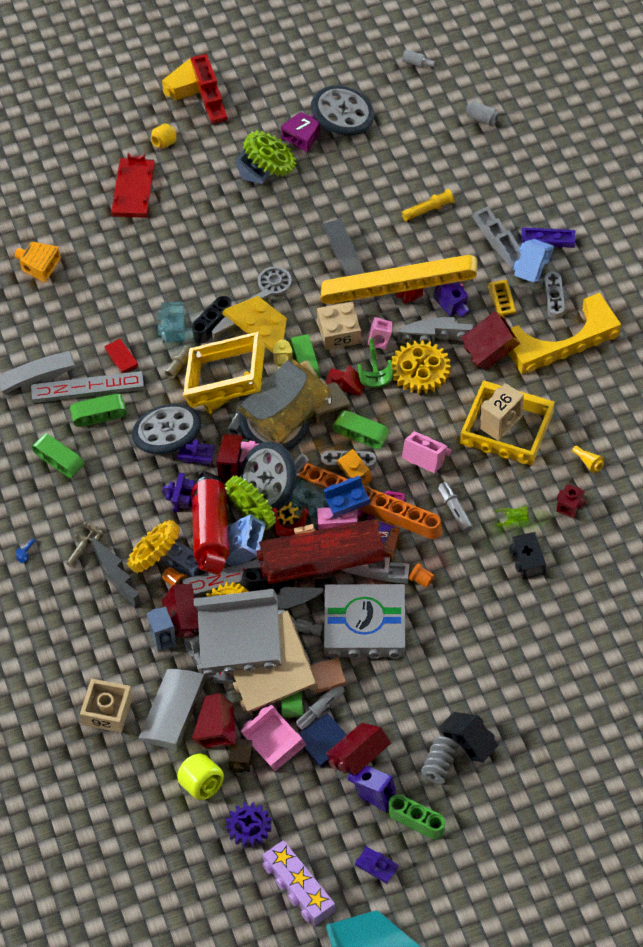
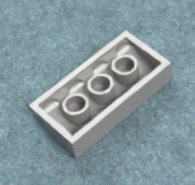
M167 669L138 739L140 741L174 751L178 750L205 684L204 674L181 669Z

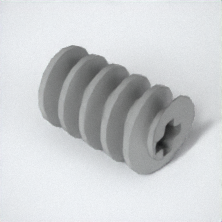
M436 737L421 769L422 775L433 783H445L442 777L448 776L446 770H450L451 766L449 763H453L454 759L452 756L456 755L454 749H458L459 744L447 737Z

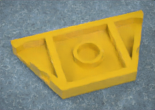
M259 296L226 308L222 313L247 334L259 332L265 347L272 353L276 342L284 340L287 318Z

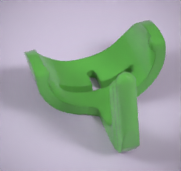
M370 338L369 344L373 372L364 371L361 368V364H358L359 378L366 387H383L389 384L393 377L391 360L387 361L388 365L385 369L378 371L374 339Z

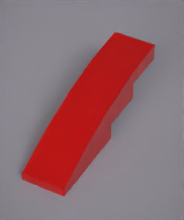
M207 54L191 57L190 60L210 123L215 124L226 121L227 114L217 86V79Z

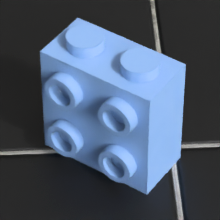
M250 514L228 525L229 557L225 563L235 566L257 557L266 523Z

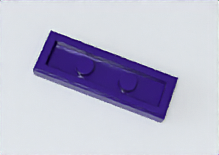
M522 227L521 245L527 240L536 239L554 247L575 248L576 230Z

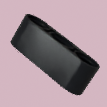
M219 296L192 323V334L195 342L205 343L212 337L213 329L225 318L222 314L223 311L232 306L229 297Z
M292 566L247 568L243 571L240 584L249 592L274 589L275 593H279V590L283 587H294L298 571Z

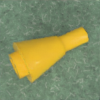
M574 446L572 452L580 457L591 473L598 472L603 468L604 458L602 456L584 451L578 446Z

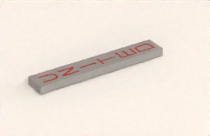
M142 371L31 384L33 403L144 390Z
M295 549L224 568L218 576L212 573H205L183 579L182 581L183 584H192L194 597L206 595V593H212V588L218 590L219 584L222 586L226 582L230 585L232 582L240 584L243 571L247 568L292 566L299 570L302 569V564Z

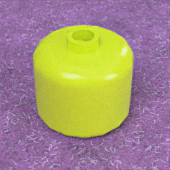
M199 753L190 756L182 763L177 779L178 783L196 800L203 801L212 797L220 789L224 780V773L208 756Z

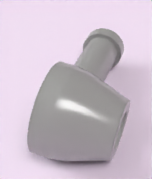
M199 635L188 639L184 638V645L188 654L194 656L198 665H200Z

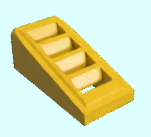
M507 279L490 282L488 290L496 311L502 316L516 314ZM504 301H507V302H508V303H506V304H500V303H499V302H504ZM510 307V310L502 311L501 308Z

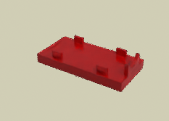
M127 153L128 159L120 158L111 214L112 217L147 218L155 161L146 159L145 153L139 157Z

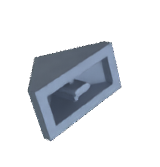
M244 149L235 160L242 180L262 184L270 175V172H264V168H258V164H253L254 160L248 159L249 154H246V149Z

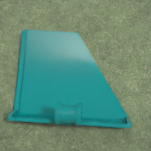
M378 910L326 925L331 947H421Z

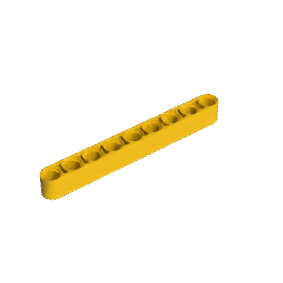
M464 255L325 280L321 284L320 299L325 304H335L471 280L477 276V258L473 255Z

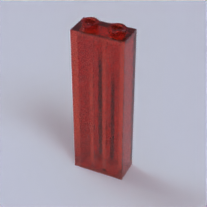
M375 519L260 541L259 550H256L258 562L263 564L261 565L262 576H266L268 584L384 561V545Z

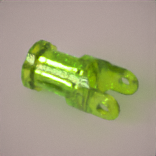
M523 505L522 508L511 509L508 507L493 511V513L504 512L506 515V522L497 523L495 526L511 525L513 522L518 521L529 522L526 505Z

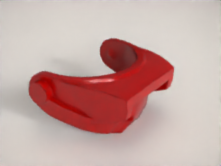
M277 508L271 509L276 517V523L274 524L276 535L295 536L294 528L305 527L306 517L309 515L307 508H303L300 520L288 527L281 526L278 522Z

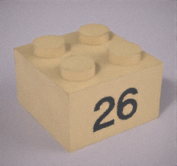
M353 302L317 308V322L325 350L361 344V329Z
M506 383L501 388H497L493 396L489 400H485L481 406L480 429L499 441L522 417L524 395Z
M91 678L80 712L82 725L122 733L133 698L131 686Z

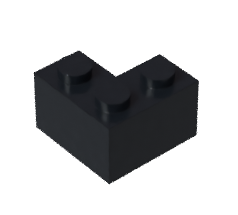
M452 712L438 728L443 737L456 741L472 761L484 763L499 746L494 739V734L487 730L483 724V719L476 714Z

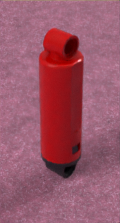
M203 470L192 487L194 558L199 564L200 570L218 576L223 571L225 562L229 557L227 490L225 489L226 485L222 481V477Z

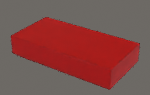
M121 339L104 346L105 351L121 374L138 368L137 361Z

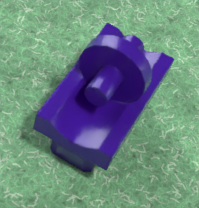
M194 439V442L186 444V447L179 450L177 458L178 460H183V463L199 462L203 466H209L212 464L215 445L201 444L199 440Z
M179 473L176 486L174 482H170L169 485L163 486L162 493L166 495V500L170 501L172 498L173 512H179L180 508H190L191 496L183 494L184 492L192 493L195 480L186 479L185 473Z
M367 846L355 862V866L386 884L389 883L399 868L398 864L384 857L381 852L377 853Z

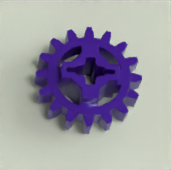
M246 802L243 803V808H240L238 805L235 806L236 812L230 811L231 818H226L228 825L226 830L229 833L230 840L235 838L236 845L242 842L243 848H246L247 844L254 848L255 842L262 845V838L268 839L267 832L272 830L270 826L272 822L271 818L268 817V811H263L262 805L255 808L254 802L248 807Z

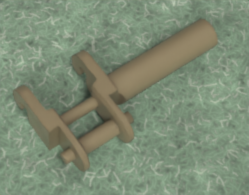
M84 522L83 526L91 531L87 537L80 536V538L77 534L74 538L80 544L66 562L69 567L75 565L89 544L93 546V539L90 538L92 534L96 535V540L104 537L103 531L97 530V526L90 523L87 525Z

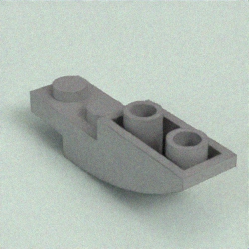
M440 317L416 321L398 329V343L407 344L408 342L409 344H414V341H416L417 344H420L423 340L426 345L429 341H431V345H435V339L463 341L461 337L472 329L473 324L454 323L455 317Z

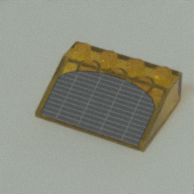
M290 357L261 385L260 392L253 393L237 410L269 441L282 445L331 397L332 390L317 376Z

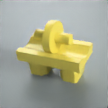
M286 340L277 341L273 348L274 364L278 365V369L287 360L293 363L292 347Z

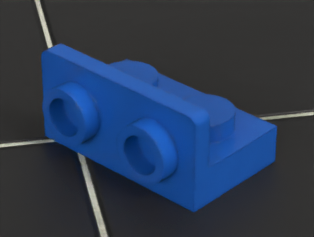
M360 476L349 478L344 482L331 485L323 490L334 518L370 504Z

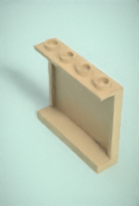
M288 611L278 614L282 665H276V668L273 669L259 667L254 671L236 670L235 673L230 674L235 677L236 681L233 682L237 694L241 693L242 700H240L242 709L251 716H254L253 711L309 688L311 691L319 688Z

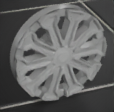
M282 267L266 268L258 276L260 290L268 289L271 296L285 294L292 284L290 273Z

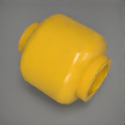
M164 123L152 130L151 142L155 147L165 149L176 142L177 132L173 126Z

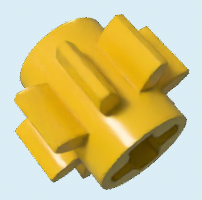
M290 502L288 506L285 505L277 511L280 512V516L277 519L282 518L283 525L287 521L294 524L293 518L300 517L295 512L299 508H293L292 502ZM290 508V512L293 515L286 519L283 510Z

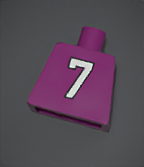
M299 112L281 126V138L307 153L320 135V123L314 118L313 113L308 116Z

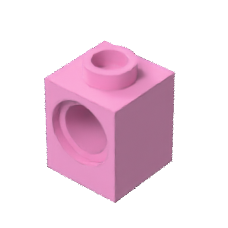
M374 317L368 333L369 346V339L373 338L375 348L386 349L392 333V321Z

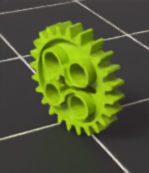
M256 130L255 133L252 131L248 134L243 142V148L246 149L245 153L249 154L248 159H253L252 163L258 164V168H264V172L269 171L271 175L275 173L277 177L279 175L284 177L285 175L288 176L295 168L296 158H294L295 154L290 152L292 149L287 148L286 143H281L282 139L277 140L275 135L272 137L269 132L265 134L263 131L259 132Z
M237 475L227 481L225 484L226 494L230 496L229 500L234 503L233 506L237 507V511L242 514L243 518L251 514L265 522L264 531L270 529L276 523L275 513L271 510L272 507L268 505L269 501L263 498L264 495L259 493L258 488H255L252 483L249 484L246 479L243 480L241 476L238 478Z

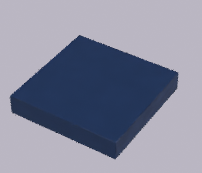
M328 713L298 733L306 743L303 749L320 768L330 760L326 753L347 735Z

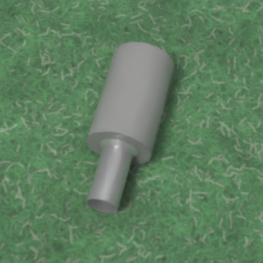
M405 50L403 53L402 62L419 67H423L424 64L432 67L435 66V61L425 59L424 54Z

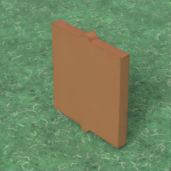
M339 657L327 661L322 660L321 663L311 665L319 687L313 691L314 694L326 690L331 691L332 688L346 685Z

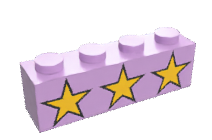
M284 840L263 854L264 863L262 865L268 874L272 873L275 876V882L281 890L285 889L287 891L289 900L294 906H299L302 910L301 915L307 922L311 921L316 926L335 912V903Z

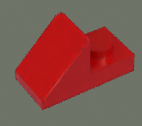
M350 365L347 366L345 372L331 368L325 381L326 384L337 383L342 392L361 396L364 388L360 381L359 373Z

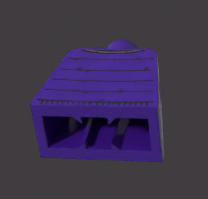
M459 282L437 285L435 287L433 298L449 316L458 313L461 318H465L470 314V310L466 306L468 294Z
M365 766L356 775L350 773L348 775V781L355 785L359 797L384 812L389 810V800L392 796L397 795L392 776L369 766Z

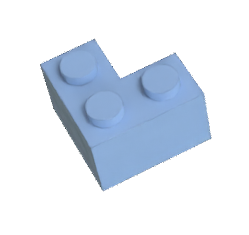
M536 239L527 240L525 243H522L519 253H521L520 259L515 262L513 269L515 270L514 276L533 283L538 282L544 264L549 263L554 246Z

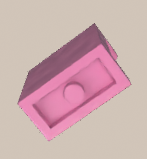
M273 705L263 708L254 720L248 721L241 730V733L247 740H252L254 749L275 772L306 746L301 736L292 729Z

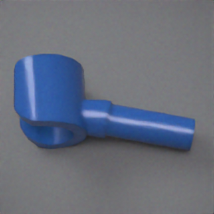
M31 539L23 549L18 548L16 550V559L20 563H25L28 560L29 554L26 552L35 543L34 539Z

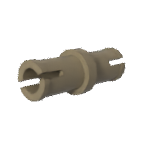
M183 346L179 354L173 357L172 363L164 372L169 379H174L177 373L186 366L191 347Z

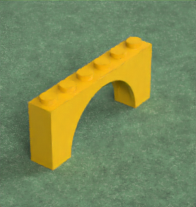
M600 293L583 299L582 310L587 322L579 333L569 339L556 342L542 341L525 333L519 325L511 328L520 345L508 354L521 375L533 372L542 366H548L552 362L565 359L572 354L580 353L589 347L598 346L602 342L615 339L620 335L621 323Z

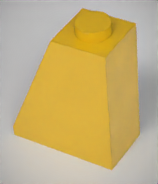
M190 59L162 80L164 94L175 101L200 93Z

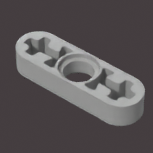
M549 272L545 275L544 281L547 311L551 318L560 319L564 316L565 311L562 280L559 273ZM551 279L554 280L555 286H552ZM558 293L559 297L552 298L550 294ZM556 304H557V310H558V311H555V309H554V305H556Z
M325 451L321 455L322 467L326 470H341L335 462L349 451ZM355 451L370 471L376 467V456L374 453Z

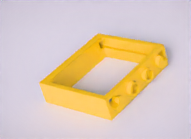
M259 332L190 348L183 394L190 407L194 408L260 392L265 343ZM253 352L249 375L199 386L201 364Z
M483 380L462 428L460 444L480 449L486 453H493L505 459L516 460L522 464L533 465L553 416L555 402L519 391L524 395L523 410L544 416L531 451L471 433L485 398L490 399L495 390L502 387L501 385Z

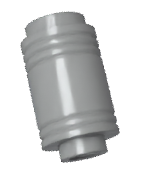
M476 101L469 103L466 108L467 117L489 126L496 123L499 115L496 109Z

